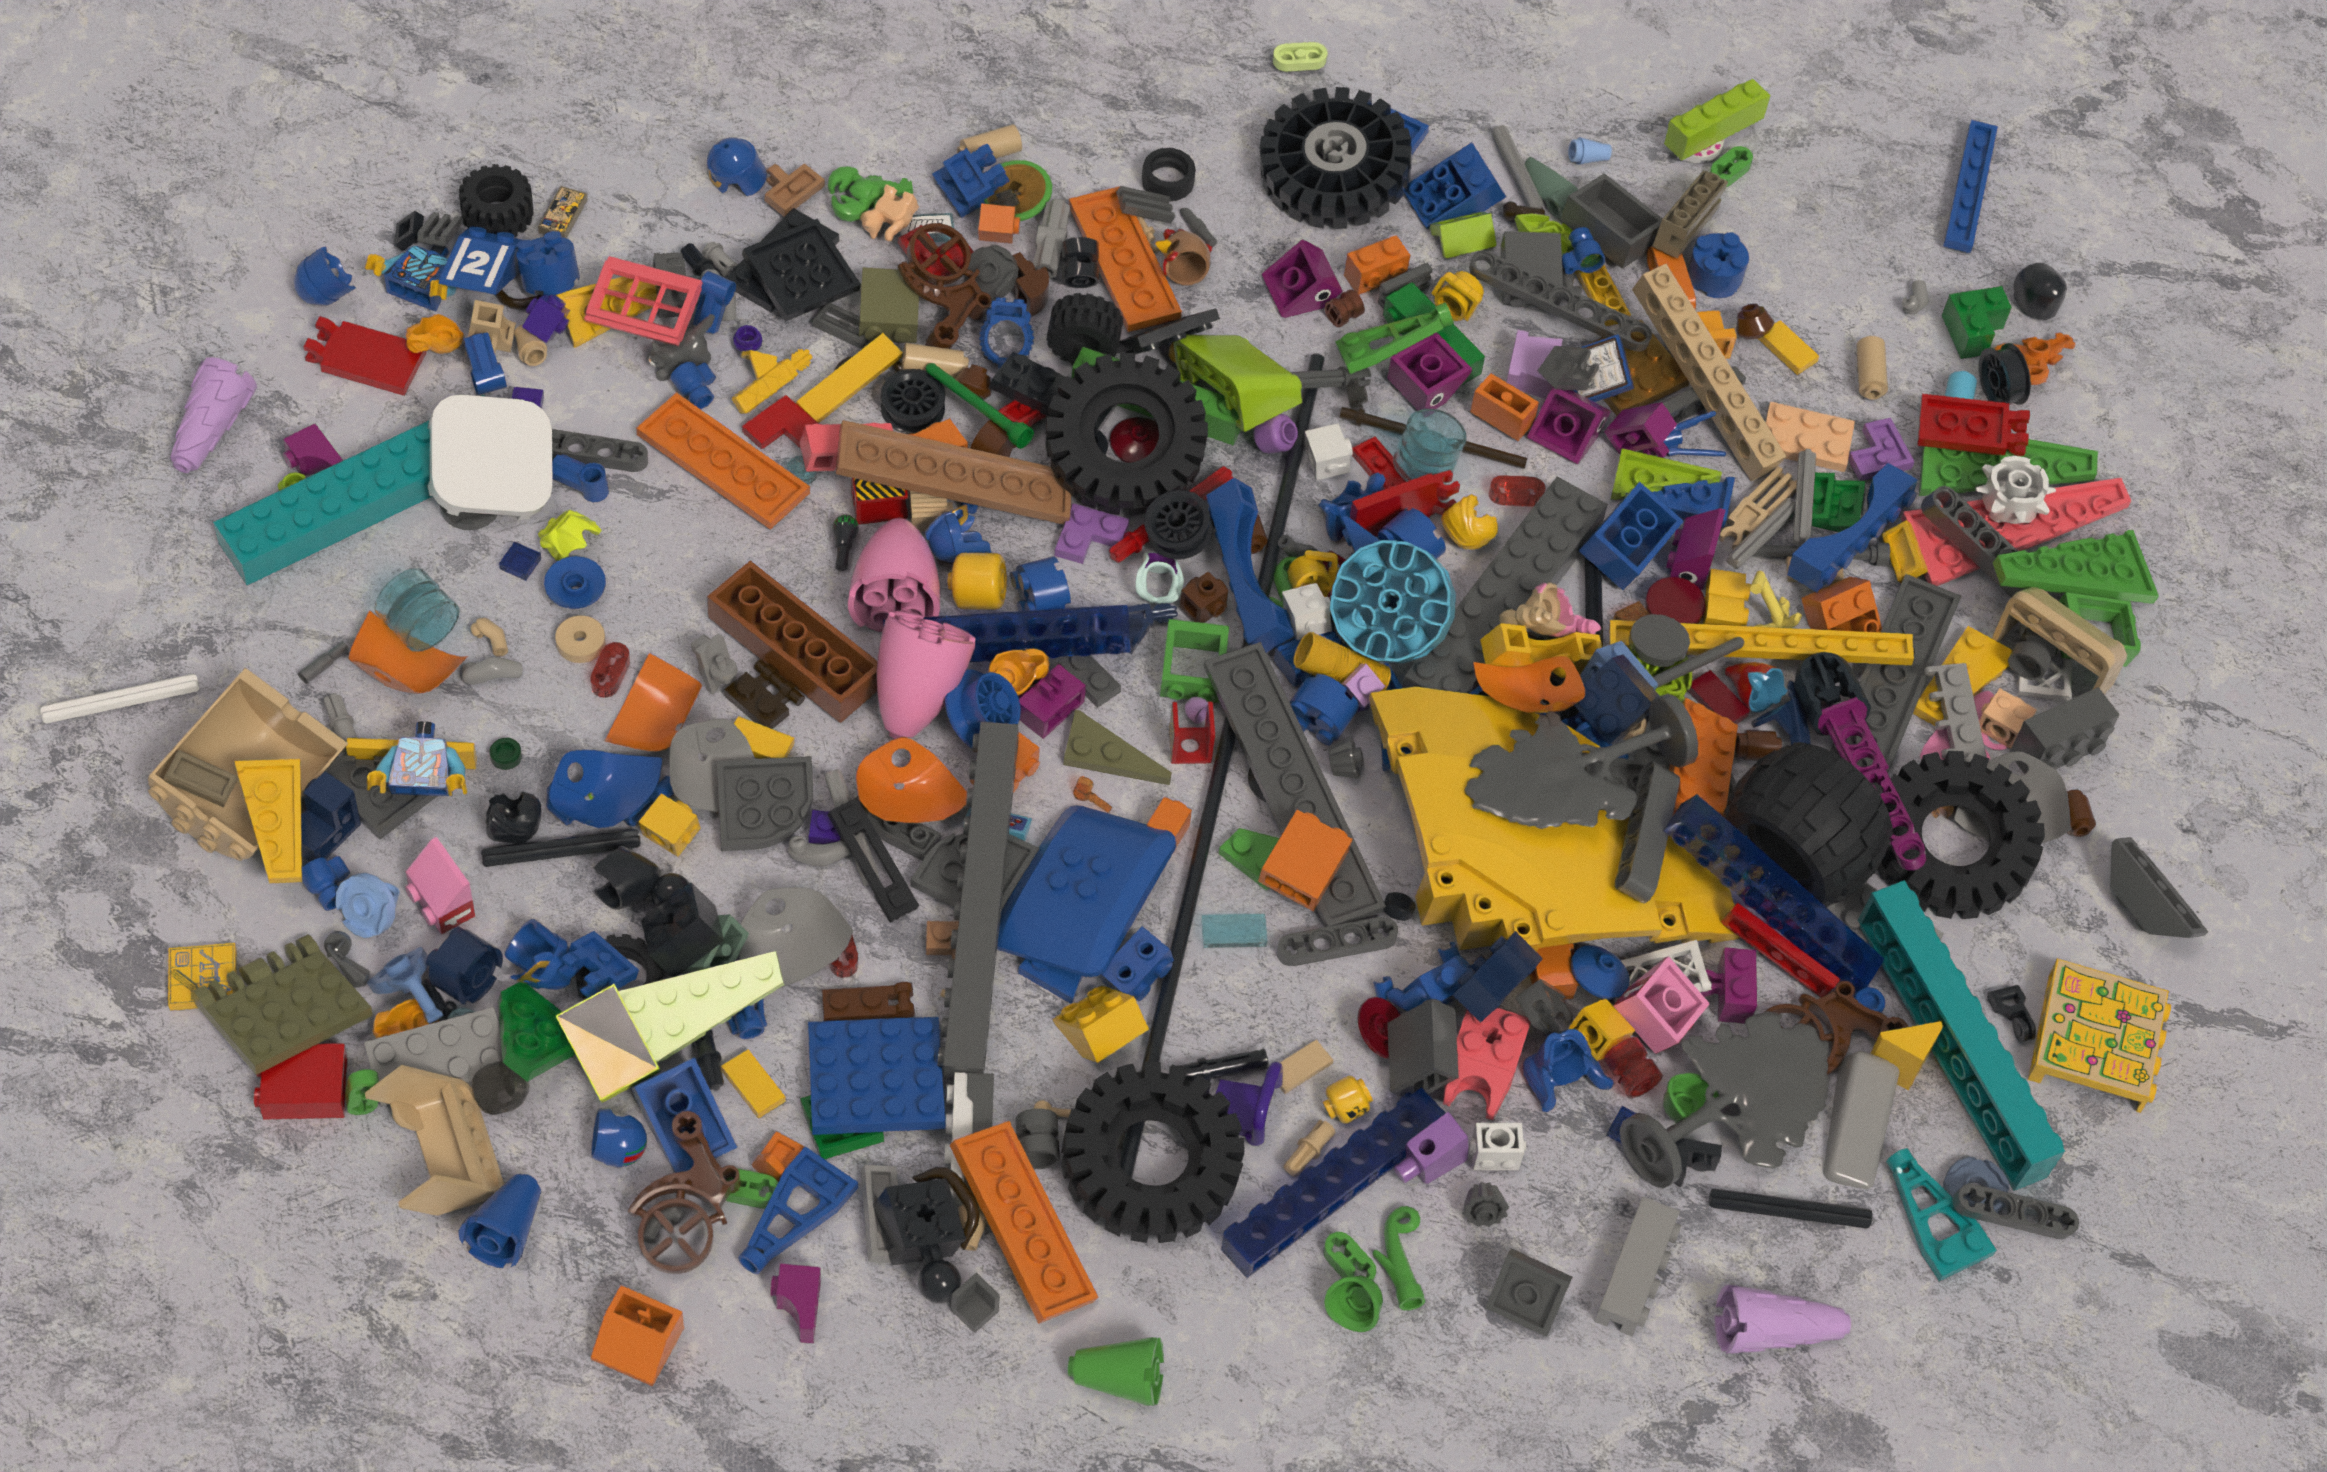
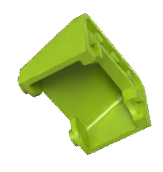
M1186 335V338L1173 343L1177 370L1181 372L1180 380L1184 382L1189 380L1191 384L1195 385L1198 380L1203 379L1225 396L1226 408L1229 410L1234 408L1238 413L1240 419L1236 421V426L1244 432L1302 403V384L1298 376L1292 375L1288 370L1249 343L1246 338H1242L1239 335Z

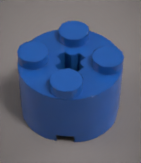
M551 231L546 233L544 237L523 240L517 244L516 258L522 286L526 292L535 295L534 290L543 291L544 295L547 296L551 294L556 295L573 288L576 278L579 281L580 274L574 245L569 239L562 237L560 232Z
M1733 232L1726 234L1712 233L1697 238L1688 267L1693 288L1697 291L1701 289L1707 292L1706 296L1711 298L1732 296L1743 282L1749 263L1748 250L1740 241V237Z
M1405 508L1378 532L1379 540L1408 542L1433 554L1436 559L1446 551L1442 536L1437 539L1433 533L1436 526L1427 516L1414 508L1409 511L1408 508Z
M1055 556L1018 565L1016 571L1010 572L1012 586L1015 590L1018 589L1020 601L1017 602L1019 615L1022 619L1028 618L1032 624L1070 614V609H1065V604L1071 603L1069 586L1063 569L1057 571L1054 565L1059 563Z
M1317 673L1315 678L1311 674L1305 678L1289 703L1303 732L1306 729L1313 732L1321 743L1330 746L1333 741L1339 739L1359 710L1356 698L1353 696L1350 700L1344 694L1347 691L1346 687L1329 676Z

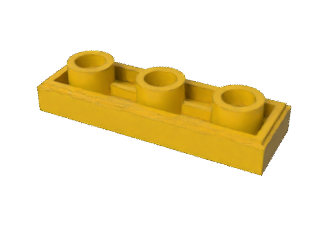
M1586 258L1583 259L1585 266L1592 267V265L1586 263ZM1605 265L1591 273H1584L1580 270L1575 271L1588 298L1631 317V313ZM1615 320L1604 322L1606 327L1618 324Z

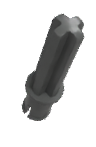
M1340 366L1337 370L1291 372L1292 375L1295 374L1300 379L1302 389L1324 387L1346 389L1347 386H1369L1371 383L1370 379H1365V377H1371L1369 368L1352 374L1349 373L1345 366Z

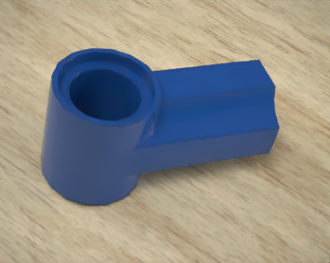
M707 271L701 279L703 282L700 293L701 297L693 325L697 326L708 315L713 314L715 317L713 324L706 332L715 334L719 331L725 307L734 296L736 283L711 271Z
M479 333L465 338L463 342L472 368L470 373L477 395L507 388L505 375L500 362L497 363L489 333Z
M557 454L552 460V479L581 491L584 499L589 502H600L608 496L607 476L602 465L598 463L584 464L564 454Z

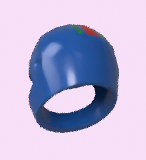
M599 1108L593 1129L591 1157L616 1168L634 1164L642 1157L647 1147V1133L644 1126L629 1114L619 1117L614 1115L610 1108Z

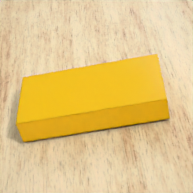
M1781 320L1774 323L1770 333L1758 338L1796 375H1799L1818 362L1819 355Z
M1905 520L1881 534L1884 543H1889L1890 560L1899 583H1902L1905 574L1917 578L1928 572L1910 522Z
M738 716L734 722L748 740L755 758H787L795 744L794 737Z
M749 1049L721 1065L722 1073L758 1119L786 1102V1096Z

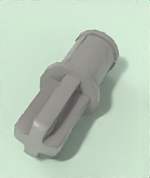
M335 693L325 697L323 703L331 721L329 723L330 730L334 731L336 735L346 742L347 738H357L352 726L354 719L348 715L342 697ZM346 747L342 753L347 754Z

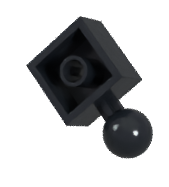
M667 873L656 880L651 896L657 908L648 911L641 920L649 956L671 977H676L721 944L724 938L716 906L692 882H689L684 876L677 873Z
M947 1179L885 1187L874 1202L873 1207L891 1265L923 1261L924 1267L918 1277V1287L921 1294L928 1301L937 1304L951 1301L953 1292L961 1286V1275L955 1265L943 1260V1258L953 1256L966 1240Z

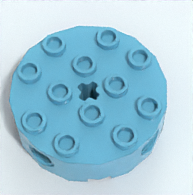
M1381 540L1359 548L1341 565L1332 587L1330 611L1337 632L1354 651L1378 662L1404 664L1427 656L1445 639L1455 618L1456 593L1448 571L1433 554L1408 542ZM1391 595L1399 598L1396 602V608L1387 606L1391 602L1389 598Z

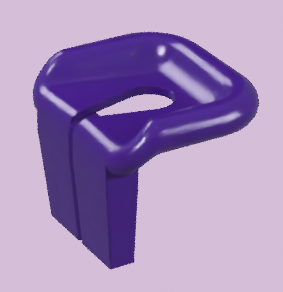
M1274 1061L1269 1065L1262 1086L1220 1079L1216 1093L1221 1091L1230 1102L1227 1113L1237 1114L1242 1126L1239 1135L1244 1136L1251 1146H1259L1264 1143L1265 1122L1274 1090L1283 1085V1066L1278 1061Z

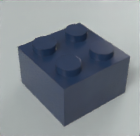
M1622 654L1611 658L1584 684L1585 697L1574 705L1610 745L1621 741L1647 717L1653 699L1660 697V695Z

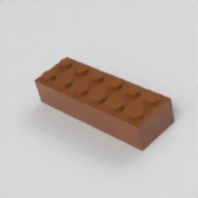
M751 560L707 596L708 617L767 665L772 664L776 667L783 678L797 685L798 690L839 723H842L877 692L878 661Z

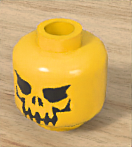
M1349 1075L1326 1087L1327 1100L1322 1103L1331 1119L1337 1117L1343 1124H1348L1366 1115L1370 1111L1369 1103L1373 1102V1099L1362 1078L1356 1080L1355 1077Z

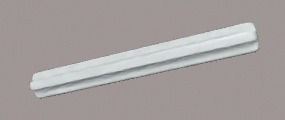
M188 674L43 705L40 708L43 722L47 724L197 692L199 690V683L196 674Z

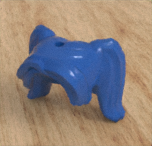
M1377 472L1370 476L1364 491H1362L1359 482L1349 480L1345 489L1338 497L1332 501L1327 499L1321 500L1318 506L1326 515V531L1331 541H1340L1344 536L1342 530L1346 529L1342 517L1347 515L1350 518L1352 501L1384 490L1385 477L1383 474Z
M1576 1029L1551 1033L1544 1040L1538 1052L1527 1057L1523 1062L1524 1076L1539 1099L1542 1112H1549L1556 1105L1554 1086L1575 1082L1584 1074L1599 1089L1609 1090L1613 1087V1080L1603 1073L1599 1061H1596L1591 1055V1049L1585 1036Z

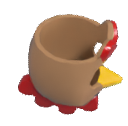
M1165 229L1163 233L1165 240L1156 241L1155 243L1165 257L1163 263L1164 276H1168L1175 283L1181 285H1193L1203 280L1210 268L1212 246L1206 244L1201 237L1193 232L1182 229L1177 231Z

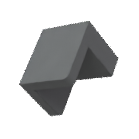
M976 1272L953 1292L951 1311L975 1333L999 1312L1000 1295Z

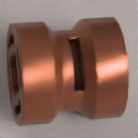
M1352 289L1343 292L1339 299L1333 298L1326 302L1324 307L1328 319L1336 327H1342L1349 322L1350 318H1357L1365 311L1361 297Z

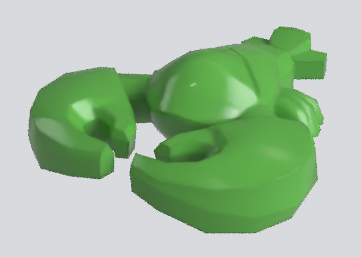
M850 166L839 167L831 173L828 179L830 194H834L835 187L840 185L838 187L840 193L849 189L855 198L840 195L841 202L844 203L841 204L835 195L832 196L831 204L835 215L841 220L848 222L860 220L863 212L868 211L869 208H874L876 202L884 194L885 185L894 187L897 190L896 196H903L904 191L913 194L912 181H908L907 178H902L899 184L883 180L882 176L869 175L863 178L856 168Z

